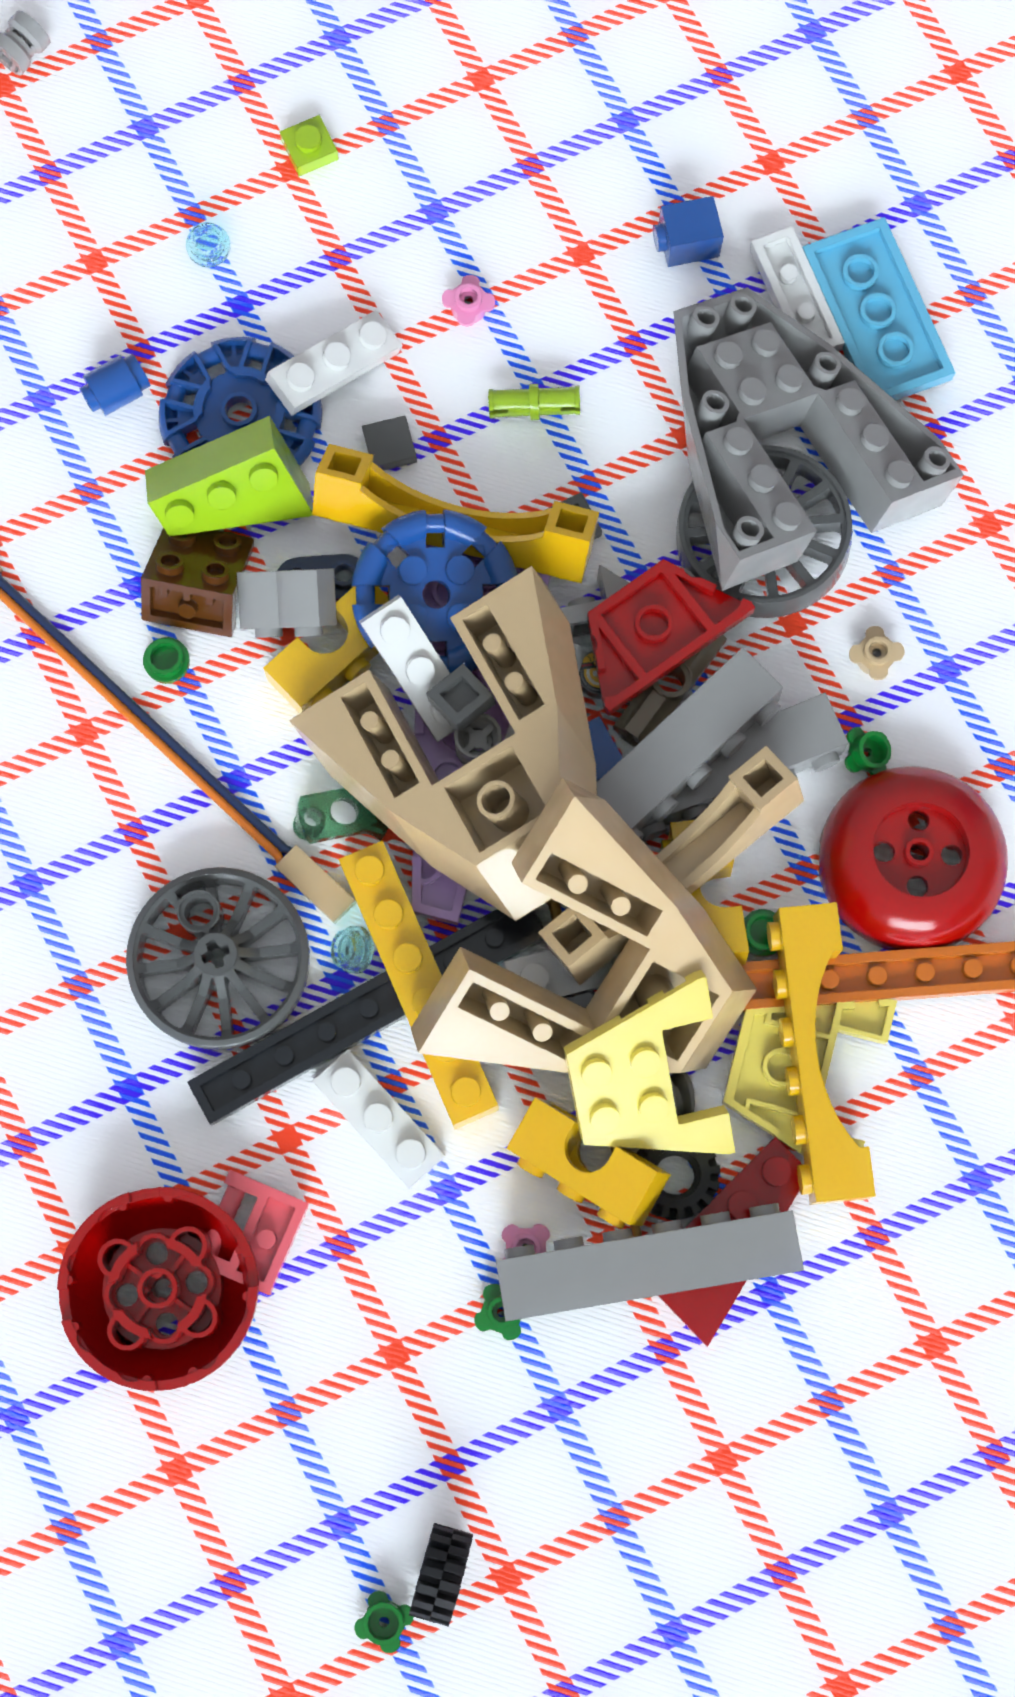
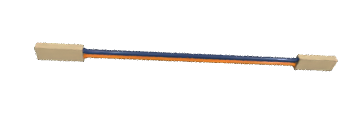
M0 566V600L275 859L277 863L275 865L276 870L330 921L336 924L356 904V900L297 845L294 847L288 846L7 582L2 577L3 569Z

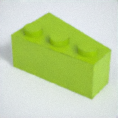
M270 416L145 470L147 504L169 537L314 516L312 515L313 502L310 483Z

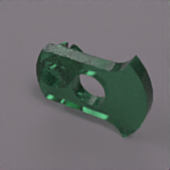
M345 788L300 796L296 806V816L292 823L295 835L302 840L308 841L309 844L359 834L372 835L381 841L388 830V827ZM339 801L349 803L356 812L355 821L350 824L338 823L332 817L331 806ZM305 814L307 815V818H311L315 821L316 826L308 825L305 822Z

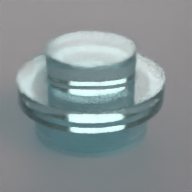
M203 222L193 227L188 234L186 250L189 258L195 264L209 268L218 266L227 259L230 254L231 243L227 232L222 227L211 222Z
M349 926L335 934L331 943V957L337 967L342 968L347 973L359 974L364 972L370 965L374 955V944L366 928L362 926Z

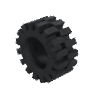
M639 1149L637 1151V1154L657 1166L667 1157H682L689 1162L694 1173L693 1183L686 1192L670 1194L662 1190L650 1211L651 1214L656 1217L666 1218V1220L686 1219L701 1212L714 1199L713 1197L716 1191H718L720 1184L718 1182L719 1174H721L720 1165H717L715 1159L717 1157L715 1153Z
M437 1523L433 1524L409 1616L449 1627L473 1540L472 1533Z

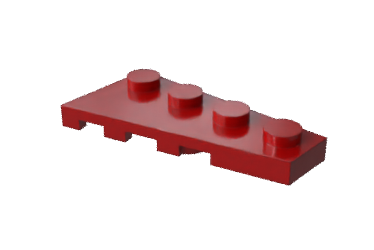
M776 1137L773 1138L714 1197L711 1203L699 1212L683 1229L702 1226L700 1216L729 1211L732 1221L750 1218L749 1208L778 1203L780 1212L788 1211L800 1191L797 1166L803 1164ZM746 1281L670 1293L657 1297L708 1347Z

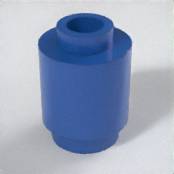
M131 354L125 358L119 355L84 374L82 377L86 385L80 387L79 390L91 411L95 412L100 409L106 417L142 397V391L151 385L138 360Z

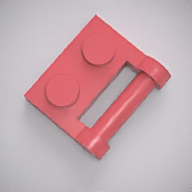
M229 1170L224 1181L228 1186L219 1206L234 1219L245 1193L257 1197L243 1232L255 1256L259 1277V1291L271 1295L310 1204ZM210 1229L207 1234L212 1243L211 1253L218 1265L220 1275L243 1284V1274L237 1271L240 1264L237 1253L234 1250L230 1262L218 1257L221 1248V1238L216 1230Z

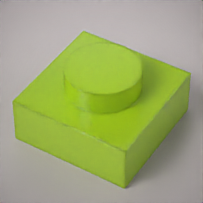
M320 114L279 131L281 142L299 177L339 160L338 151Z

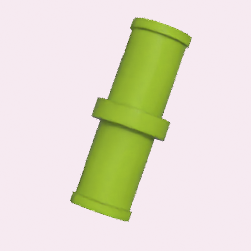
M529 384V389H489V417L494 419L495 417L530 416V420L533 421L540 420V416L580 415V385L575 387L539 388V384Z

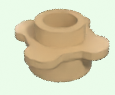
M879 626L869 627L861 643L853 645L849 650L850 661L857 664L864 673L869 674L874 680L885 679L890 666L895 661H901L905 655L904 646L899 642H892L885 636L883 628ZM878 649L881 655L876 657L872 651Z

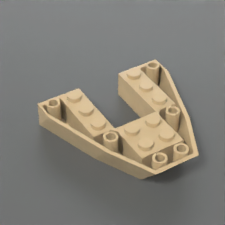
M532 566L450 617L515 732L512 736L439 781L390 689L370 670L362 673L289 720L329 775L433 868L515 921L551 900V898L522 884L511 862L561 779L565 778L597 795L596 762L570 623L550 589Z
M562 778L511 864L522 884L629 938L628 942L586 1009L460 947L410 1028L417 1051L420 1054L568 1073L564 1046L618 1015L621 1018L647 1004L646 999L661 990L665 994L686 981L684 977L694 971L702 970L707 978L713 1018L665 1029L662 1033L669 1073H684L706 1069L757 988L701 904L607 801Z

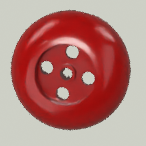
M903 766L883 770L866 777L850 788L839 799L827 817L820 835L818 871L828 902H837L839 918L854 933L864 940L887 950L953 946L979 929L996 908L1005 887L1008 873V849L1002 826L996 814L974 788L961 779L940 770L919 766ZM911 813H917L924 817L926 825L924 830L917 831L910 827L908 817ZM885 843L891 846L893 858L887 862L878 860L874 855L875 845ZM945 847L958 853L960 862L957 865H948L943 861L941 853ZM910 849L912 851L919 849L924 855L921 859L922 861L914 859L911 856ZM920 878L924 881L927 889L923 896H914L909 893L907 882L910 879Z
M156 1187L127 1192L117 1196L95 1210L82 1223L66 1248L57 1280L59 1306L62 1316L61 1323L69 1342L82 1360L95 1372L118 1385L143 1391H164L185 1387L211 1375L233 1356L252 1325L258 1303L259 1277L251 1245L239 1225L226 1211L211 1200L194 1192L172 1187ZM210 1229L216 1230L221 1238V1248L218 1257L230 1262L234 1250L237 1253L240 1261L237 1271L243 1274V1284L220 1275L218 1265L211 1253L212 1243L207 1234ZM155 1243L164 1244L168 1251L166 1260L159 1265L151 1263L147 1256L149 1247ZM196 1271L202 1272L207 1278L206 1289L198 1294L191 1292L187 1287L189 1275ZM161 1279H166L170 1282L168 1287L171 1288V1293L166 1298L158 1297L155 1293V1285ZM125 1284L134 1285L138 1292L136 1302L129 1306L121 1304L118 1299V1291ZM164 1313L173 1314L178 1321L176 1331L170 1335L162 1334L157 1327V1321Z

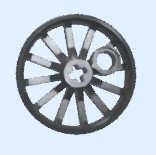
M761 445L774 466L778 469L786 470L782 478L790 489L797 476H802L815 485L797 498L805 512L822 500L827 499L832 504L836 514L808 517L817 529L816 533L837 532L841 535L838 549L811 540L803 553L805 556L827 564L826 570L818 578L814 579L800 561L785 566L801 588L782 595L778 594L775 571L764 575L767 596L741 593L746 582L722 591L720 582L711 576L717 571L713 555L699 562L692 549L694 545L709 544L705 527H688L690 515L696 512L701 513L693 481L684 495L678 513L676 546L682 567L691 571L695 577H701L716 584L717 590L740 601L743 598L751 601L755 606V610L749 617L774 618L790 615L808 608L823 598L834 587L845 570L849 559L853 527L851 510L846 494L837 479L827 468L812 457L799 451L781 446Z
M213 867L192 871L175 878L160 888L139 912L132 926L126 950V970L129 985L137 1004L146 1017L157 1028L173 1039L189 1046L209 1050H227L243 1047L265 1038L279 1028L298 1005L307 984L310 968V947L307 933L301 917L291 901L276 886L264 878L244 870L226 867ZM218 885L243 887L241 896L230 920L222 930L224 911L219 903ZM201 887H205V888H206V891H205V890H195V889H198V888H201ZM256 893L265 896L277 906L274 911L250 929L239 934ZM201 903L212 906L213 916L207 924L202 926L190 924V911L194 906ZM169 905H172L177 911L180 924L190 935L196 937L198 942L183 939L156 928L153 924L159 915ZM288 919L296 936L295 942L249 948L250 945L283 920ZM147 938L154 939L190 954L178 959L143 963V952ZM216 948H220L224 954H227L223 957L225 965L220 968H216L212 962H209L213 959L212 951ZM298 956L296 975L292 982L248 964L249 962ZM189 971L181 981L158 998L151 1000L145 985V977ZM239 975L270 986L288 995L279 1008L269 1016L239 978ZM229 982L235 987L260 1021V1024L254 1028L235 1035ZM200 984L197 996L184 1025L181 1028L174 1026L162 1015V1012ZM216 987L222 1030L221 1036L207 1037L196 1035L197 1027Z

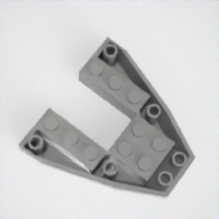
M748 287L673 311L688 463L722 591L798 562L817 532V529L758 440L800 426L829 471L841 485L847 498L871 533L941 507L964 476L946 447L934 433L832 345Z

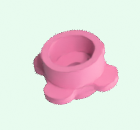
M466 275L462 278V283L456 288L444 291L442 294V304L446 308H451L454 318L460 325L469 327L479 322L486 312H491L494 309L495 297L490 293H486L481 288L478 277ZM466 298H471L473 302L467 304L464 302V300Z
M510 1224L503 1229L501 1236L503 1241L506 1242V1249L529 1244L534 1245V1251L537 1254L546 1252V1241L550 1238V1232L543 1224H536L532 1228H519L515 1224Z

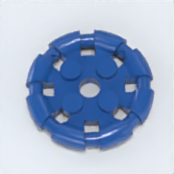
M229 337L210 342L212 347L198 354L193 351L176 366L165 384L168 391L165 399H160L158 411L160 434L164 445L170 446L173 450L174 455L172 458L267 416L271 417L300 467L310 456L316 444L312 440L315 430L321 429V399L291 416L265 380L268 371L294 357L291 352L273 342L269 346L257 343L255 337ZM252 360L263 363L261 371L248 367V365H250ZM220 363L226 372L211 380L207 370ZM185 395H196L193 405L183 403ZM237 403H245L252 408V413L246 420L234 421L227 416L229 409ZM286 419L295 421L298 424L296 432L284 430ZM198 429L200 438L189 444L186 438L187 434Z
M443 509L442 514H426L425 510H419L390 521L381 528L383 534L373 544L371 542L366 544L353 572L351 586L356 587V604L352 605V610L357 627L365 642L371 649L374 647L359 620L384 605L375 604V587H388V601L397 595L401 596L430 642H445V656L439 657L450 673L462 664L471 672L479 669L450 617L482 598L483 586H496L497 588L518 575L514 562L501 541L497 544L485 532L487 528L485 525L455 511ZM426 533H442V547L426 548ZM470 545L484 556L475 567L471 559L462 555ZM396 547L407 556L397 568L387 558ZM439 582L446 587L448 600L442 608H432L425 603L422 593L427 583Z

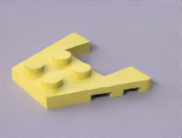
M702 970L694 971L684 977L686 980L684 983L665 994L661 990L646 999L647 1004L621 1018L618 1015L563 1047L580 1137L584 1145L716 1154L736 1153L730 1116L725 1105L677 1116L662 1031L713 1018L707 978Z
M879 999L878 1001L855 1003V1001H848L830 1005H817L816 1046L824 1085L826 1084L837 1033L885 1045L888 1043L897 1000ZM783 1006L746 1009L743 1013L722 1104L803 1156L802 1145L794 1144L791 1129V1116L798 1115L796 1095L788 1096L785 1082V1067L792 1066L790 1047H782L779 1034V1018H786L785 1008ZM852 1138L859 1147H864L865 1141Z

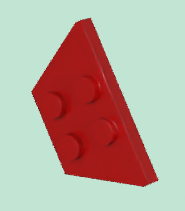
M663 559L587 613V622L604 712L610 716L749 617L755 610L753 603L745 598L740 601L716 589V584L701 577H692L683 568Z

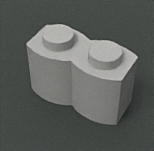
M334 568L237 573L240 629H255V638L282 637L283 628H294L295 637L322 636L323 626L337 625Z

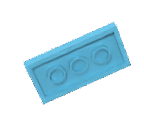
M885 217L802 246L845 342L842 349L843 353L851 363L895 401L953 380L956 372Z

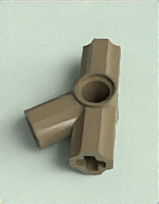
M722 635L666 675L673 676L681 682L682 688L680 690L668 692L663 690L657 681L636 696L616 721L613 730L625 742L633 747L637 746L687 699L690 690L726 643L727 638Z

